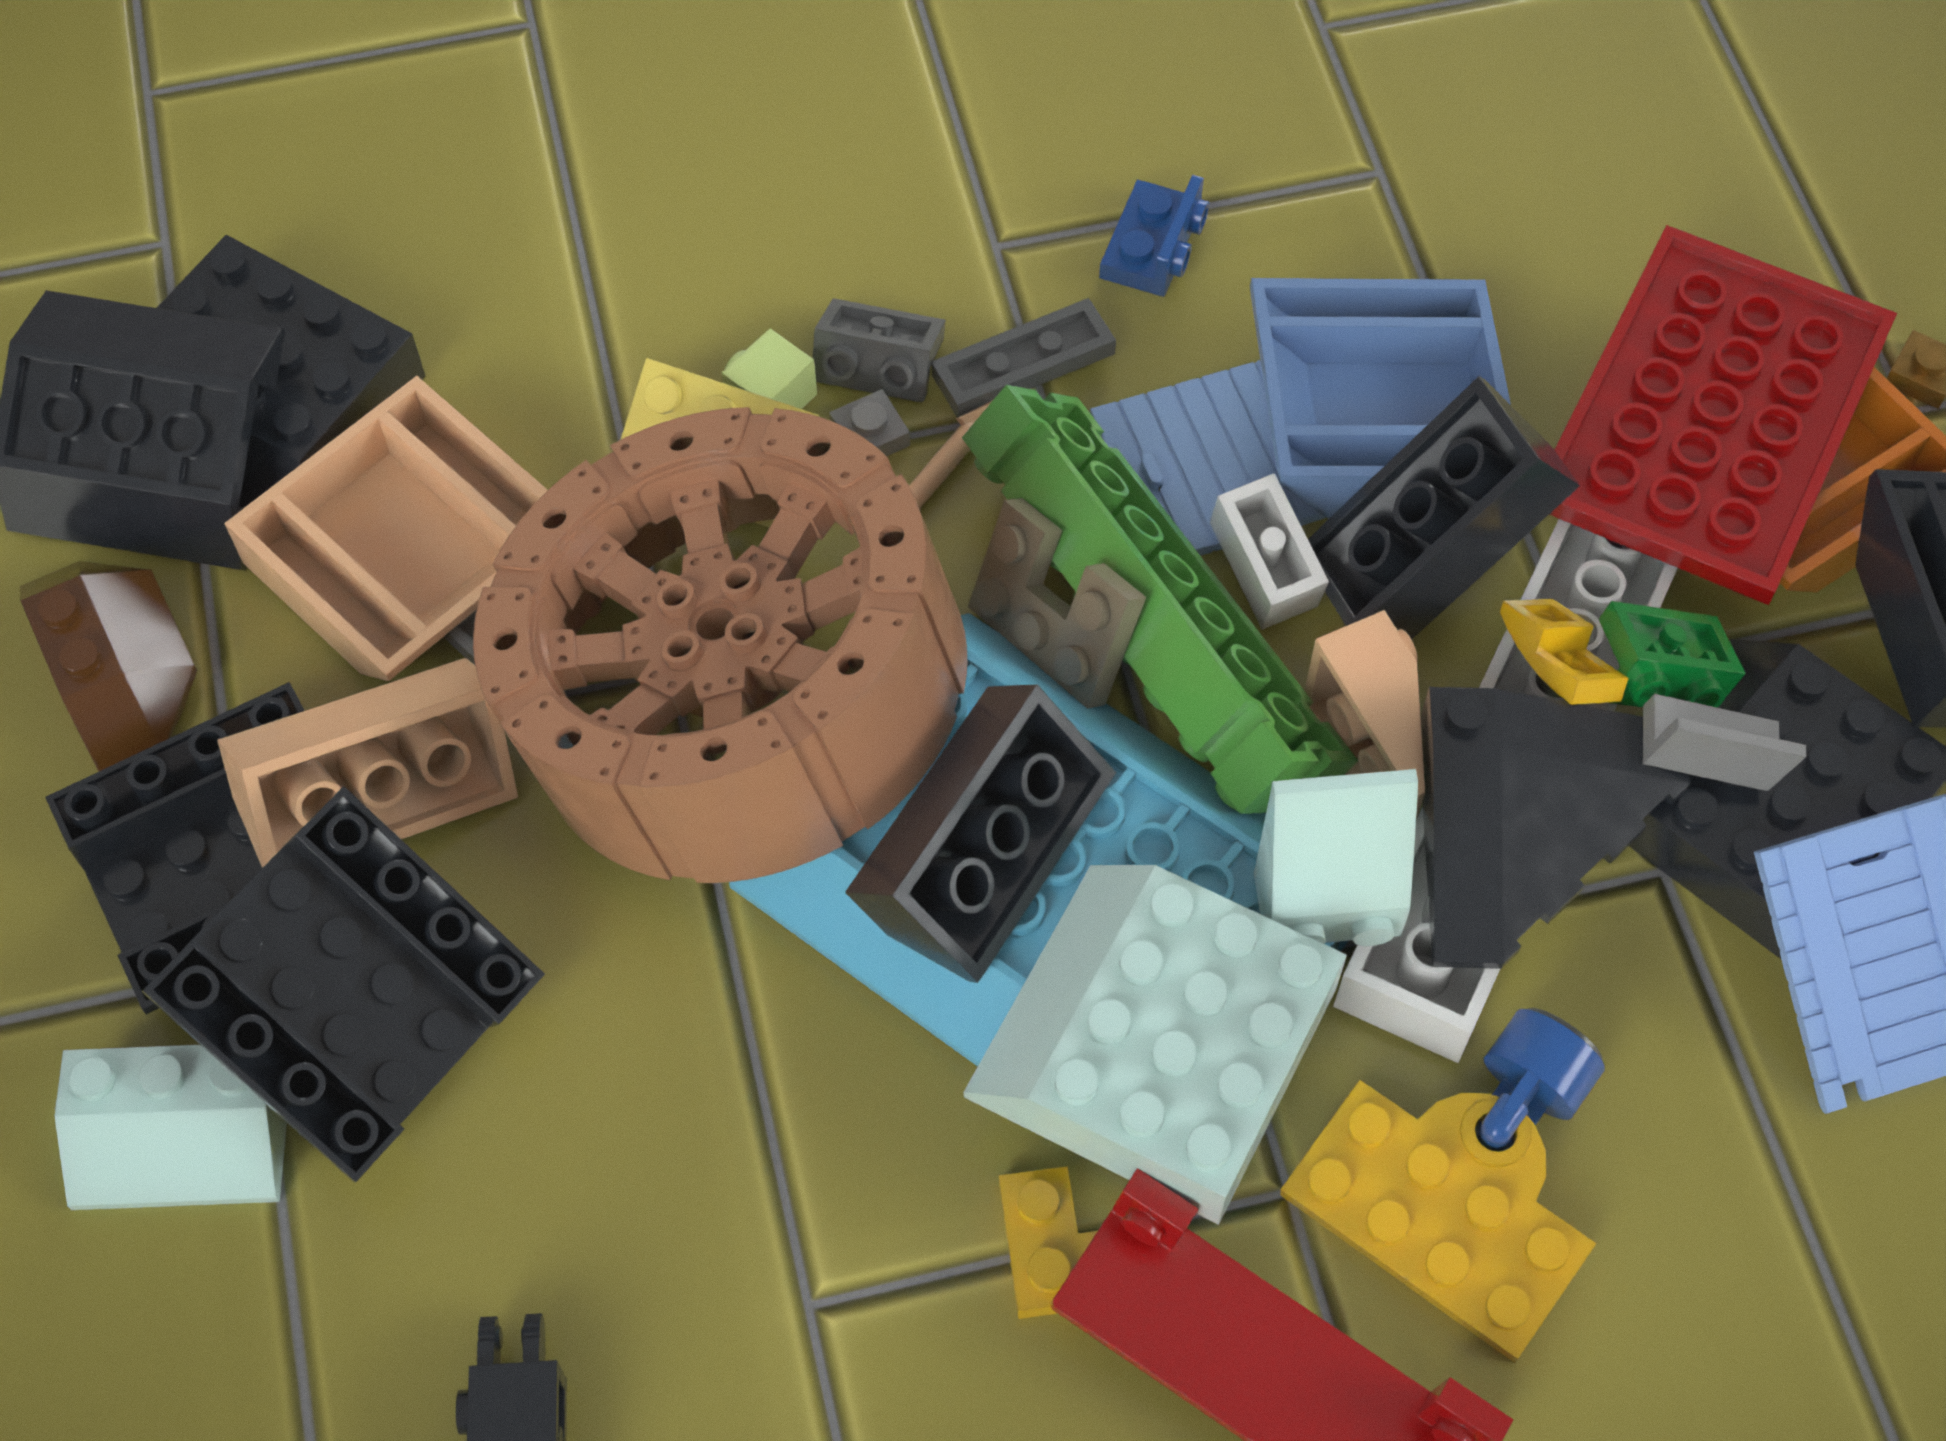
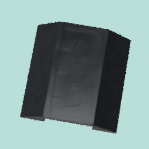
M46 290L9 343L0 398V507L6 530L246 571V566L243 564L224 523L244 509L239 507L258 387L271 390L276 389L285 330L277 327Z
M290 682L45 797L68 849L80 864L90 882L122 952L117 956L141 1009L146 1015L159 1009V1007L142 993L144 988L262 869L233 800L217 740L305 711Z
M343 786L144 988L142 993L352 1182L356 1183L404 1130L400 1124L488 1028L499 1025L545 973Z

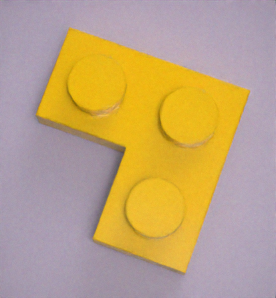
M1068 1166L999 1175V1190L1018 1319L1058 1314L1052 1310L1051 1302L1097 1231L1078 1233Z

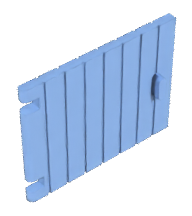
M1260 360L1255 363L1251 362L1230 368L1228 371L1223 370L1202 376L1200 379L1195 378L1175 384V386H1167L1147 392V394L1143 393L1119 400V402L1115 401L1090 409V414L1104 431L1101 438L1108 447L1117 448L1200 556L1222 549L1210 525L1212 513L1219 495L1275 473L1278 479ZM1281 485L1301 526L1325 519V516Z
M1946 794L1754 851L1761 882H1763L1767 906L1772 917L1771 921L1778 948H1780L1783 968L1789 983L1790 995L1795 1013L1797 1014L1796 1018L1803 1045L1805 1046L1806 1057L1811 1076L1814 1080V1088L1823 1113L1827 1114L1847 1107L1842 1085L1855 1081L1861 1100L1865 1102L1946 1076ZM1880 852L1879 856H1877L1876 858H1872V859H1869V860H1866V861H1863V862H1859V863H1856V864H1853V865L1850 864V863H1853V862H1857V861H1860V860H1863V859L1870 858V857L1874 856L1875 853Z

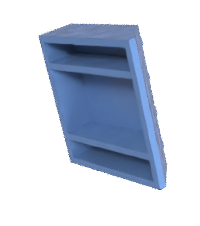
M1251 278L1249 287L1278 481L1280 485L1326 518L1333 516L1478 376L1485 379L1511 405L1485 280Z

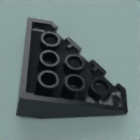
M1429 687L1420 719L1425 795L1422 805L1432 967L1502 969L1520 951L1521 945L1517 940L1540 918L1547 924L1554 919L1583 890L1585 885L1580 879L1602 858L1609 864L1612 863L1644 832L1647 825L1643 822V819L1663 799L1672 805L1688 789L1690 785L1689 774L1643 764L1642 716L1581 704L1571 705L1565 701L1498 688Z

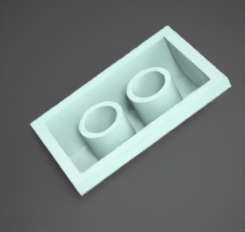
M201 1045L63 1050L54 1117L67 1206L71 1210L280 1202L287 1122Z

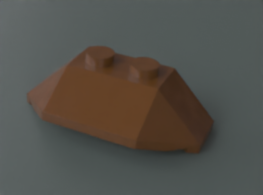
M78 561L21 585L20 601L59 694L98 772L171 738L184 710L198 670L152 570Z

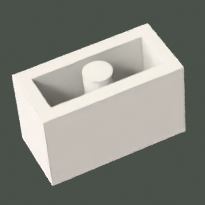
M1275 473L1219 495L1212 513L1210 525L1261 629L1318 607L1329 581Z

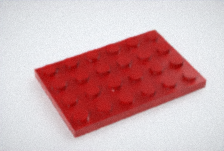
M1666 225L1554 449L1580 484V487L1549 515L1769 605L1779 586L1897 313Z

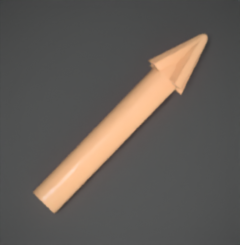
M992 401L956 418L960 426L910 483L909 487L919 509L923 507L968 454L970 449L962 437Z

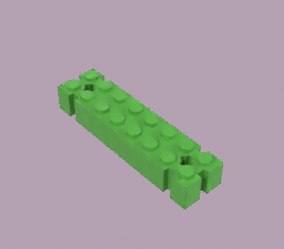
M1005 385L962 437L976 457L974 460L975 466L988 480L996 484H1005L1001 492L1007 500L1023 498L1062 529L1050 566L1063 574L1075 590L1074 597L1085 567L1102 563L1106 564L1146 596L1122 661L1130 665L1143 682V692L1149 702L1160 711L1166 713L1180 732L1179 741L1183 748L1195 759L1201 762L1209 760L1215 767L1210 774L1217 782L1215 789L1219 797L1240 814L1266 813L1273 781L1345 775L1358 762V759L1329 722H1320L1310 709L1314 702L1117 448L1108 447L1101 438L1104 432L1080 399L1078 397L1049 393L1043 400L1034 389Z

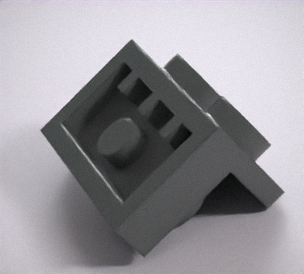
M833 298L814 330L812 358L815 363L816 382L870 393L883 389L886 396L923 402L928 394L931 361L934 360L944 341L946 320Z

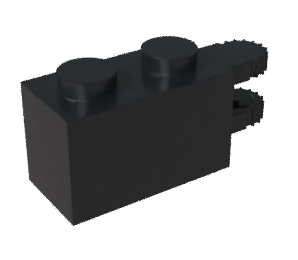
M542 1313L525 1314L521 1328L523 1362L501 1364L503 1332L502 1327L499 1325L498 1317H480L477 1365L469 1366L468 1389L458 1390L456 1396L457 1431L459 1435L467 1434V1441H566L567 1378L557 1360L545 1361L546 1332Z

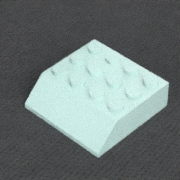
M1090 865L964 1090V1098L1128 1180L1131 1179L1138 1168L1197 1207L1199 1210L1196 1214L1219 1225L1337 989L1347 955L1157 865Z

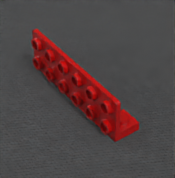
M1138 1168L1051 1302L1053 1311L1244 1441H1503L1514 1419L1451 1377L1432 1391H1429L1187 1228L1199 1209Z

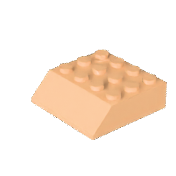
M415 376L224 524L246 567L360 674L390 681L477 610L482 588L491 586L497 572L492 564L499 550L522 517L548 490L423 380Z

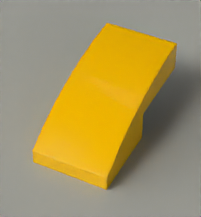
M1554 599L1503 601L1500 614L1513 641L1529 665L1555 693L1571 705L1621 702L1628 677L1587 650L1593 630L1592 624Z

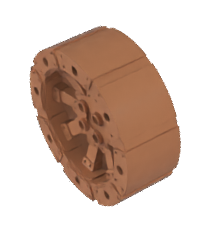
M749 407L711 410L678 417L648 427L610 445L613 452L592 465L585 460L545 492L509 534L492 564L497 571L490 587L482 588L473 633L475 667L487 704L568 826L595 851L636 872L671 880L672 876L694 878L697 883H722L764 877L806 864L843 846L842 841L864 827L868 830L883 819L920 782L944 747L957 718L954 710L959 694H964L968 664L966 635L959 609L916 499L903 475L895 476L888 457L854 431L822 417L774 408L772 415L752 414ZM775 519L758 547L751 545L736 560L730 548L728 532L736 530L742 524ZM835 522L843 527L851 536L855 533L860 547L842 557V565L805 583L802 582L801 578H795L818 538L822 540ZM686 544L688 554L683 555L682 574L680 576L663 570H659L656 574L648 569L675 553V548ZM607 597L635 613L639 618L622 625L623 631L576 635L587 619L599 614L601 603ZM855 612L854 617L850 619L836 645L830 647L827 652L803 645V641L813 636L815 630ZM635 678L640 686L610 710L602 707L591 715L586 714L566 697L564 692L567 689L587 686V682ZM783 690L790 691L788 694H786L776 702L772 703L771 705L750 714V712H753L771 702ZM691 713L703 717L702 730L656 735L679 715L684 717ZM726 751L720 759L716 760L717 754Z

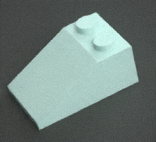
M1416 769L1273 781L1254 870L1260 914L1323 944L1326 942L1353 940L1355 944L1360 946H1375L1390 941L1394 936H1401L1411 908L1418 796Z

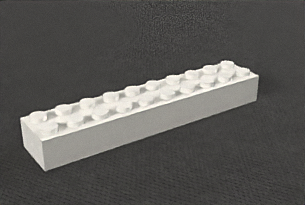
M1558 519L1521 600L1554 599L1592 624L1593 630L1587 650L1618 670L1620 665L1613 654L1598 618L1611 601L1660 608L1677 571V567ZM1506 630L1479 688H1498L1565 701L1529 665L1517 648L1510 633ZM1607 702L1581 704L1615 711L1617 704ZM1422 807L1416 820L1411 908L1401 936H1394L1390 941L1380 945H1357L1343 974L1333 1007L1459 1063L1500 969L1432 967Z

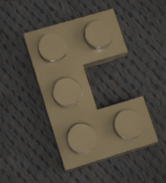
M1023 498L1004 500L968 608L1005 637L1087 709L1103 706L1107 702L1146 596L1106 564L1088 565L1084 569L1070 607L1043 584L1062 529Z

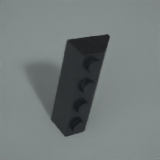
M1478 376L1310 536L1308 541L1329 581L1325 593L1346 626L1385 610L1397 630L1403 629L1412 640L1580 487V484L1552 446L1485 379Z
M1038 684L988 686L845 893L887 936L963 979L978 983L1116 772Z

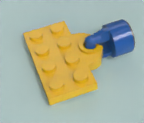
M1538 1008L1517 1010L1485 1055L1484 1063L1500 1082L1493 1094L1462 1092L1437 1101L1419 1119H1416L1362 1080H1359L1280 1189V1196L1513 1363H1516L1597 1244L1536 1202L1546 1179V1149L1536 1124L1544 1113L1558 1119L1570 1120L1604 1073L1603 1057L1598 1048L1579 1030L1563 1019Z

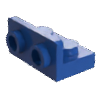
M1192 175L1185 193L1137 179L1101 260L1099 278L1165 297L1173 276L1182 278L1185 273L1192 249V244L1187 243L1191 233L1200 235L1207 219L1210 202L1202 199L1204 178Z

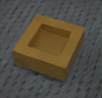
M1912 330L1886 379L1900 392L1939 409L1946 397V344Z

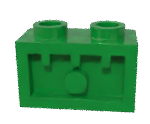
M1611 601L1598 618L1613 654L1620 665L1618 671L1628 677L1621 702L1607 703L1643 707L1654 694L1717 708L1746 674L1717 616Z

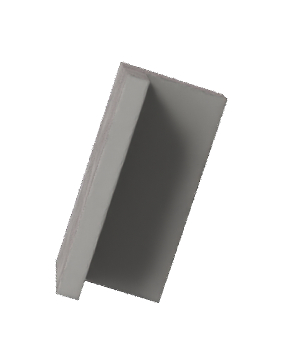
M1654 694L1643 705V764L1768 791L1806 758V745L1779 739V721Z

